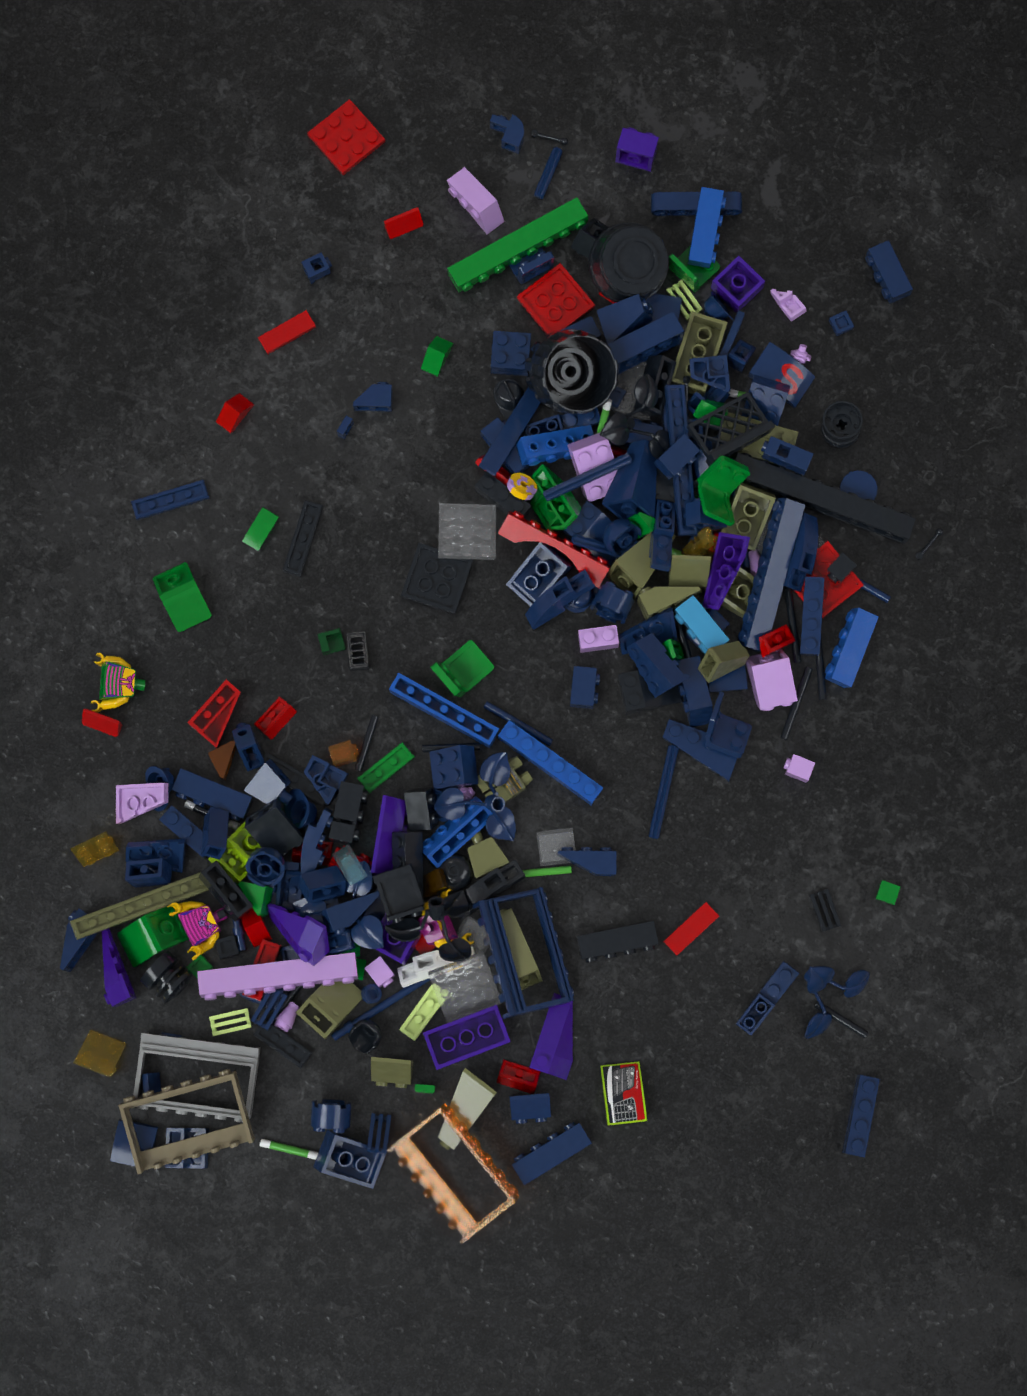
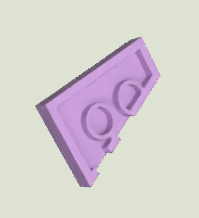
M168 783L116 785V824H122L168 803Z

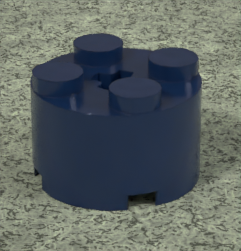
M607 581L605 585L599 587L590 608L592 611L595 608L597 610L596 614L609 622L616 623L619 620L621 621L620 624H624L634 605V594L628 590L616 588L617 586L614 583Z
M322 1099V1103L318 1104L317 1100L312 1101L311 1126L313 1131L324 1132L325 1129H333L335 1133H344L347 1128H350L351 1102L345 1105L344 1100Z

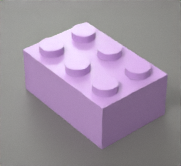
M600 433L567 445L577 476L614 459L609 440L600 436ZM618 470L581 486L586 500L592 502L605 497Z

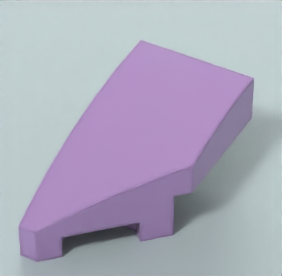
M776 289L770 290L771 295L791 322L806 312V307L796 295H793L792 291L779 292Z

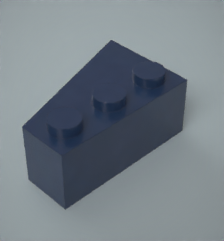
M653 633L626 648L630 658L635 662L640 675L643 676L647 683L649 691L655 698L690 678L687 673L683 674L677 667L679 663L676 660L672 661L667 656L666 648Z

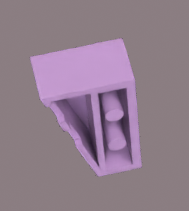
M465 167L447 180L450 187L448 188L449 193L459 200L462 207L470 213L486 234H489L504 222L497 200Z

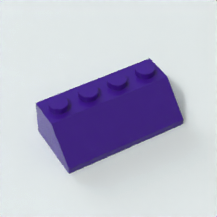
M383 795L371 867L373 876L393 869L392 832H404L408 828V825H405V818L407 817L405 800Z

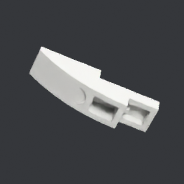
M471 947L472 954L470 958L457 962L443 960L439 956V950L412 957V963L397 968L400 984L404 988L438 974L443 978L477 965L474 947Z

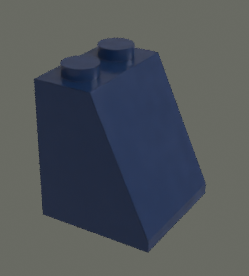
M637 294L597 310L607 344L649 324L653 320L651 314L654 311L651 303H648L646 298L643 299Z

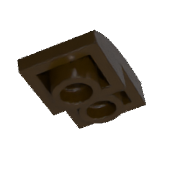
M438 868L423 876L424 899L448 887L443 869Z

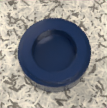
M368 984L363 987L361 996L364 1002L374 1004L381 999L382 991L378 985Z

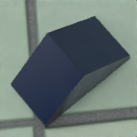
M740 339L728 355V366L742 373L756 347Z

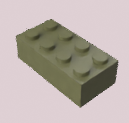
M691 312L675 361L676 366L670 385H685L683 377L689 376L688 393L694 395L697 391L702 396L705 395L708 384L691 378L689 358L717 356L728 322Z
M728 412L727 416L734 418L735 414ZM738 415L737 419L747 422L748 417ZM751 419L750 423L757 425L762 423L761 421L755 419ZM724 420L722 427L732 430L733 422ZM736 424L735 431L744 433L746 426ZM775 425L770 434L729 457L735 458L737 453H747L754 459H763L764 452L761 449L765 440L769 442L772 436L795 446L798 432ZM721 432L720 440L730 441L731 434ZM768 461L770 465L780 466L778 464Z

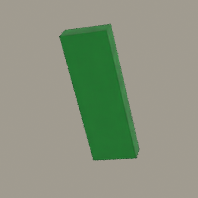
M402 742L359 776L358 780L371 793L415 757Z

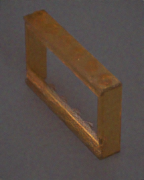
M443 1103L394 1142L387 1151L390 1153L394 1150L400 1157L398 1160L401 1167L406 1165L413 1173L410 1177L414 1183L417 1181L421 1183L425 1188L423 1195L427 1199L430 1196L437 1203L435 1208L437 1213H445L450 1220L448 1223L451 1230L457 1228L462 1235L460 1243L463 1244L516 1203L520 1196L516 1187L513 1184H509L505 1179L504 1172L499 1168L497 1169L493 1164L492 1157L481 1149L479 1141L469 1134L467 1126L456 1118L452 1107ZM439 1113L508 1198L478 1223H476L409 1139L410 1136Z

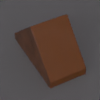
M230 741L208 753L220 778L225 781L237 749L235 741Z

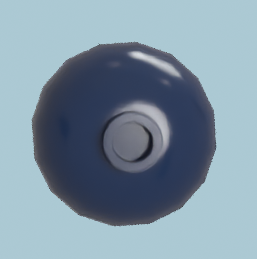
M620 518L614 520L606 526L603 534L604 545L613 556L623 555L638 543L636 539L638 535L641 537V529L629 519Z
M258 848L251 853L246 862L247 876L258 886H274L284 876L285 860L274 848Z

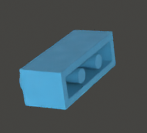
M694 595L675 609V619L681 625L685 624L688 628L686 632L693 640L695 638L700 643L698 647L704 654L711 647L729 642L728 637Z

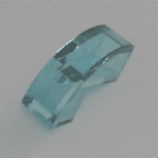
M349 844L332 854L350 886L368 877Z

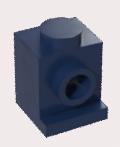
M322 252L302 261L303 269L311 284L315 280L331 273V262L328 257L324 258Z

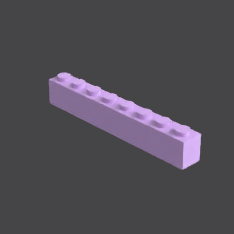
M355 952L324 956L315 966L301 959L197 971L199 995L201 998H205V1000L217 999L216 996L222 995L225 998L236 997V994L244 993L246 996L255 995L256 991L273 993L276 992V989L283 988L284 991L295 990L297 986L313 988L315 984L323 983V986H331L335 984L334 982L338 981L348 984L353 983L354 979H358Z

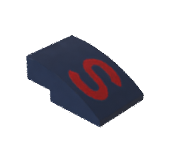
M771 342L768 343L748 375L751 379H753L754 375H758L790 385L786 403L796 408L815 378L796 359Z

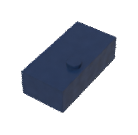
M674 312L608 344L614 360H617L618 363L617 375L647 361L649 356L660 355L682 343L684 330Z

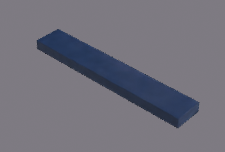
M529 388L525 391L479 464L480 468L493 476L500 469L541 403L536 399L535 393L529 390Z

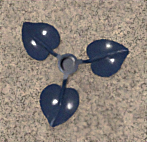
M499 752L485 759L480 768V777L483 781L489 782L488 786L493 795H488L484 802L463 801L464 795L461 790L453 787L447 788L438 797L434 809L441 817L456 820L465 814V804L485 806L488 810H492L493 813L486 820L487 833L496 839L514 841L516 831L514 815L509 808L505 807V800L498 796L499 793L493 787V785H504L510 777L507 753Z
M361 861L344 872L343 876L346 880L345 890L353 892L352 896L354 899L357 898L356 894L365 896L371 891L373 876L371 868L366 861ZM324 901L306 903L299 911V915L303 918L310 916L324 925L320 912L327 909V905ZM365 910L356 920L358 924L351 929L352 939L357 945L364 948H383V925L375 916L368 915L363 917L366 912Z
M809 967V970L804 975V979L808 982L807 991L814 993L822 1013L815 1014L810 1020L805 1033L806 1039L822 1034L832 1021V1016L826 1013L827 1011L818 992L823 990L827 983H830L845 990V997H854L867 985L870 977L869 971L859 970L854 972L847 979L846 985L842 986L832 980L835 971L831 967Z

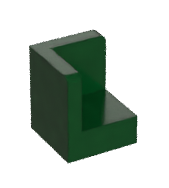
M340 628L318 634L323 655L345 650Z

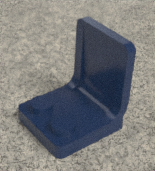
M540 248L536 254L532 256L527 255L518 264H511L509 267L522 285L553 268L555 257L551 251L546 253V251Z
M720 691L706 732L705 746L741 758L752 726L723 715L720 712L724 692Z

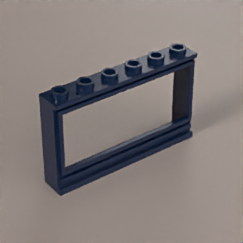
M542 887L481 900L472 905L473 909L480 908L482 917L478 919V925L485 927L487 936L483 938V943L485 946L490 945L492 955L488 957V962L490 965L495 964L497 975L493 977L495 984L500 983L503 993L499 995L500 1003L505 1002L508 1013L502 1015L503 1019L564 1005L574 1000V991L568 981V970L563 963V952L559 948L557 941L558 934L553 927L552 913L547 906V895ZM533 896L561 998L526 1007L498 903Z

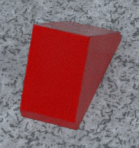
M238 393L224 403L216 423L231 434L254 404Z
M253 908L241 917L244 929L254 948L261 944L262 939L272 940L263 917L257 916Z

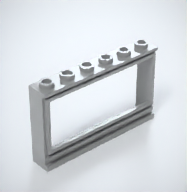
M149 1032L141 1033L133 1093L135 1098L140 1097L146 1053L250 1066L251 1072L246 1109L249 1119H251L261 1047L254 1048L239 1044H225L224 1042H208L201 1039L193 1040L186 1039V1037L148 1034ZM159 1100L136 1107L148 1110L149 1107H156V1111L168 1112V1109L176 1110V1114L182 1115L194 1112L197 1117H207V1114L215 1115V1119L220 1120L232 1117L236 1122H243L240 1110L167 1100Z

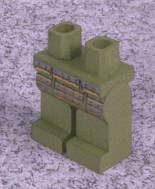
M518 756L508 760L510 765L508 781L504 785L495 788L496 792L499 793L498 796L505 800V804L526 790V786L533 780L528 771L520 776L515 772L516 769L523 766ZM478 775L477 785L482 793L485 794V797L493 795L488 786L489 782L483 781L480 775Z

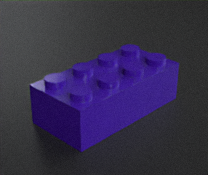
M497 1005L423 1032L436 1070L510 1043Z

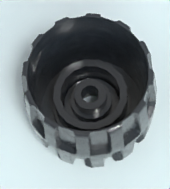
M567 329L550 332L545 335L546 339L542 343L538 341L532 346L530 350L533 352L532 358H527L525 362V370L529 371L530 376L526 377V383L529 390L535 393L536 399L548 408L569 414L589 413L597 406H603L609 400L608 397L613 389H616L618 383L616 375L617 369H619L617 360H614L608 344L598 340L595 335L582 330ZM568 366L572 368L570 376H567L565 373Z

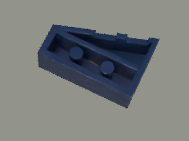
M700 656L677 660L679 663L677 667L680 671L690 676V678L678 685L680 696H683L684 699L683 708L684 712L687 713L689 726L696 727L709 724L713 705L706 679L698 670L701 663Z

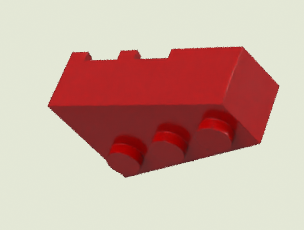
M227 679L187 722L216 749L241 693Z

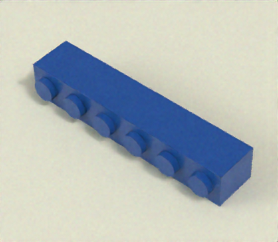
M400 673L397 674L389 688L391 694L488 748H491L499 734V728Z
M510 720L498 734L500 741L592 806L602 792L603 787Z

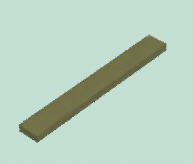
M200 873L71 920L70 925L76 940L167 907L171 903H177L209 891V889L200 880Z

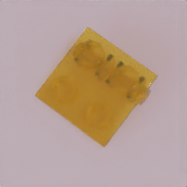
M709 527L702 528L697 534L698 536L695 535L694 540L691 539L682 548L681 554L711 556V565L718 537L711 534L712 530Z
M107 832L70 848L83 867L92 865L97 860L109 857L119 851L114 844L112 835L109 836Z
M90 1030L74 1064L111 1077L115 1073V1066L126 1043Z

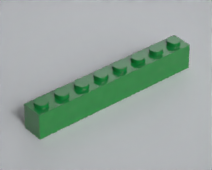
M576 197L448 267V276L458 293L461 291L466 292L474 284L488 280L490 275L503 272L506 269L505 267L511 264H518L523 257L527 255L532 256L538 252V249L552 245L554 240L558 238L563 239L571 231L581 229L588 222V214Z

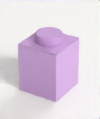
M793 754L791 759L787 758L783 768L786 769L785 775L807 783L815 762Z
M380 956L365 967V970L378 987L383 985L385 988L394 981L392 979L395 976Z

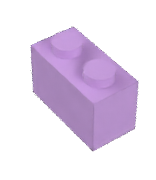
M616 625L578 630L580 653L613 649L619 646Z

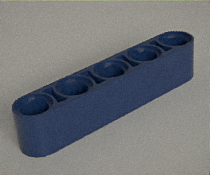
M700 192L651 194V214L655 216H696ZM724 192L723 197H726L725 207L720 210V215L741 214L742 194L740 192Z

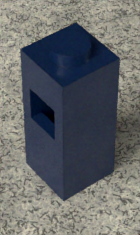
M772 436L769 442L765 440L761 449L764 452L763 459L802 475H805L813 453Z
M213 807L209 808L204 817L201 855L220 860L227 847L229 811Z

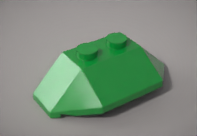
M542 464L531 476L537 484V492L531 499V506L547 530L566 529L579 516L581 506L571 491L553 500L546 501L543 491L564 481L546 465Z

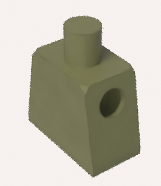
M479 831L471 838L474 845L468 847L467 850L476 880L484 877L497 867L500 869L509 863L492 837L484 840Z

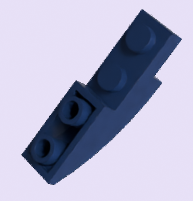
M597 406L592 412L585 414L567 413L561 416L558 414L526 425L524 430L526 436L587 425L594 426L599 424L601 416Z
M657 499L654 529L651 532L650 568L669 572L671 568L672 536L675 528V503Z
M804 512L784 582L785 587L799 592L801 591L806 574L812 575L818 547L817 518Z
M586 570L581 571L570 579L565 576L547 589L531 605L525 616L533 630L566 610L565 605L595 587Z
M328 808L323 810L317 825L312 822L308 825L302 845L301 874L315 871L317 866H322L326 855H323L325 849L319 847L318 844H323L326 837L324 830L326 826H331L334 819L331 816L333 811Z
M783 961L736 1022V1025L752 1036L799 975V972Z

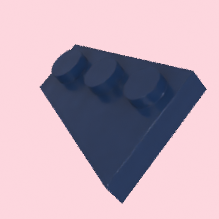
M672 606L619 634L618 638L622 655L629 653L626 649L628 646L651 633L661 644L669 639L678 642Z
M186 839L128 842L125 862L163 858L172 865V871L182 873L185 861Z

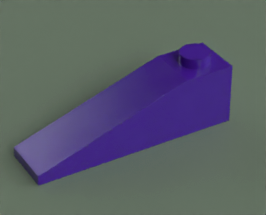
M719 532L702 605L704 608L719 610L746 557L750 537Z
M272 903L267 905L269 918L302 961L315 966L330 952L325 925L310 916L300 917L299 913L295 911L291 914L284 907Z
M110 929L103 930L102 946L106 990L104 997L108 1005L111 1004L112 1007H117L137 997Z
M554 993L552 1000L560 999L561 995ZM573 1001L548 1009L529 1068L567 1080L573 1062Z

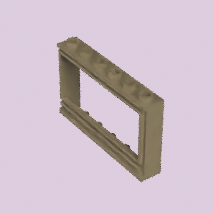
M222 1070L218 1072L219 1075L211 1077V1074L199 1077L200 1080L192 1082V1079L180 1083L181 1086L174 1088L173 1085L162 1087V1091L154 1093V1090L142 1093L143 1096L135 1098V1095L123 1098L124 1102L118 1106L137 1174H142L144 1170L151 1168L159 1169L169 1163L177 1164L187 1158H198L205 1153H216L223 1148H234L241 1143L254 1142L255 1136L236 1070ZM232 1081L243 1123L144 1151L140 1150L130 1108Z

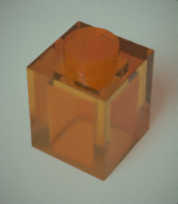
M350 740L328 747L334 767L357 761L358 749L356 744L352 745Z

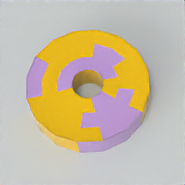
M514 473L507 482V488L510 493L519 499L530 500L537 492V484L526 474Z

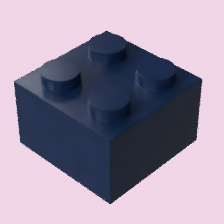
M493 331L491 374L528 376V371L525 370V362L527 358H530L531 333Z
M754 375L749 393L768 422L772 420L774 425L778 426L790 385ZM746 400L744 408L750 409V404ZM742 412L741 416L748 417V414ZM751 415V419L760 421L757 416Z
M458 745L429 752L433 787L435 790H445L452 787L458 789L463 786L467 787L478 784L474 746Z

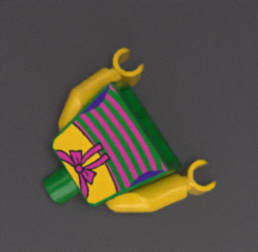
M101 653L96 654L97 657H102L101 661H94L98 666H102L99 700L102 701H91V704H98L97 709L91 711L100 712L102 709L117 708L127 703L129 698L134 696V690L144 691L145 680L135 679L136 670L132 669L131 665L124 659L116 656L105 657Z

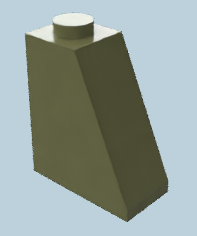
M739 641L711 647L703 657L698 670L706 681L710 683L744 666L750 655Z

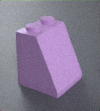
M782 649L762 658L761 653L749 656L745 664L755 701L760 710L770 711L775 706H790L793 702L798 701L790 660Z

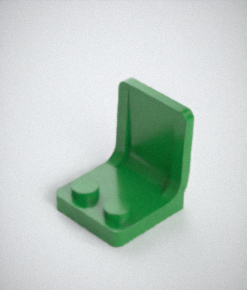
M690 247L678 258L671 253L668 256L669 269L680 280L682 279L694 294L720 270V264L716 260L715 263H711L710 268L687 264Z
M722 455L697 479L703 513L706 516L728 526H732L735 523L730 504V495L750 475L747 466Z
M187 562L153 577L159 597L178 632H182L211 618V612Z
M472 640L465 643L443 663L436 662L431 666L435 674L456 697L465 695L495 668L493 663Z
M164 907L148 913L118 932V938L133 967H137L159 952L184 943L189 939L178 915H169L175 912L173 907Z

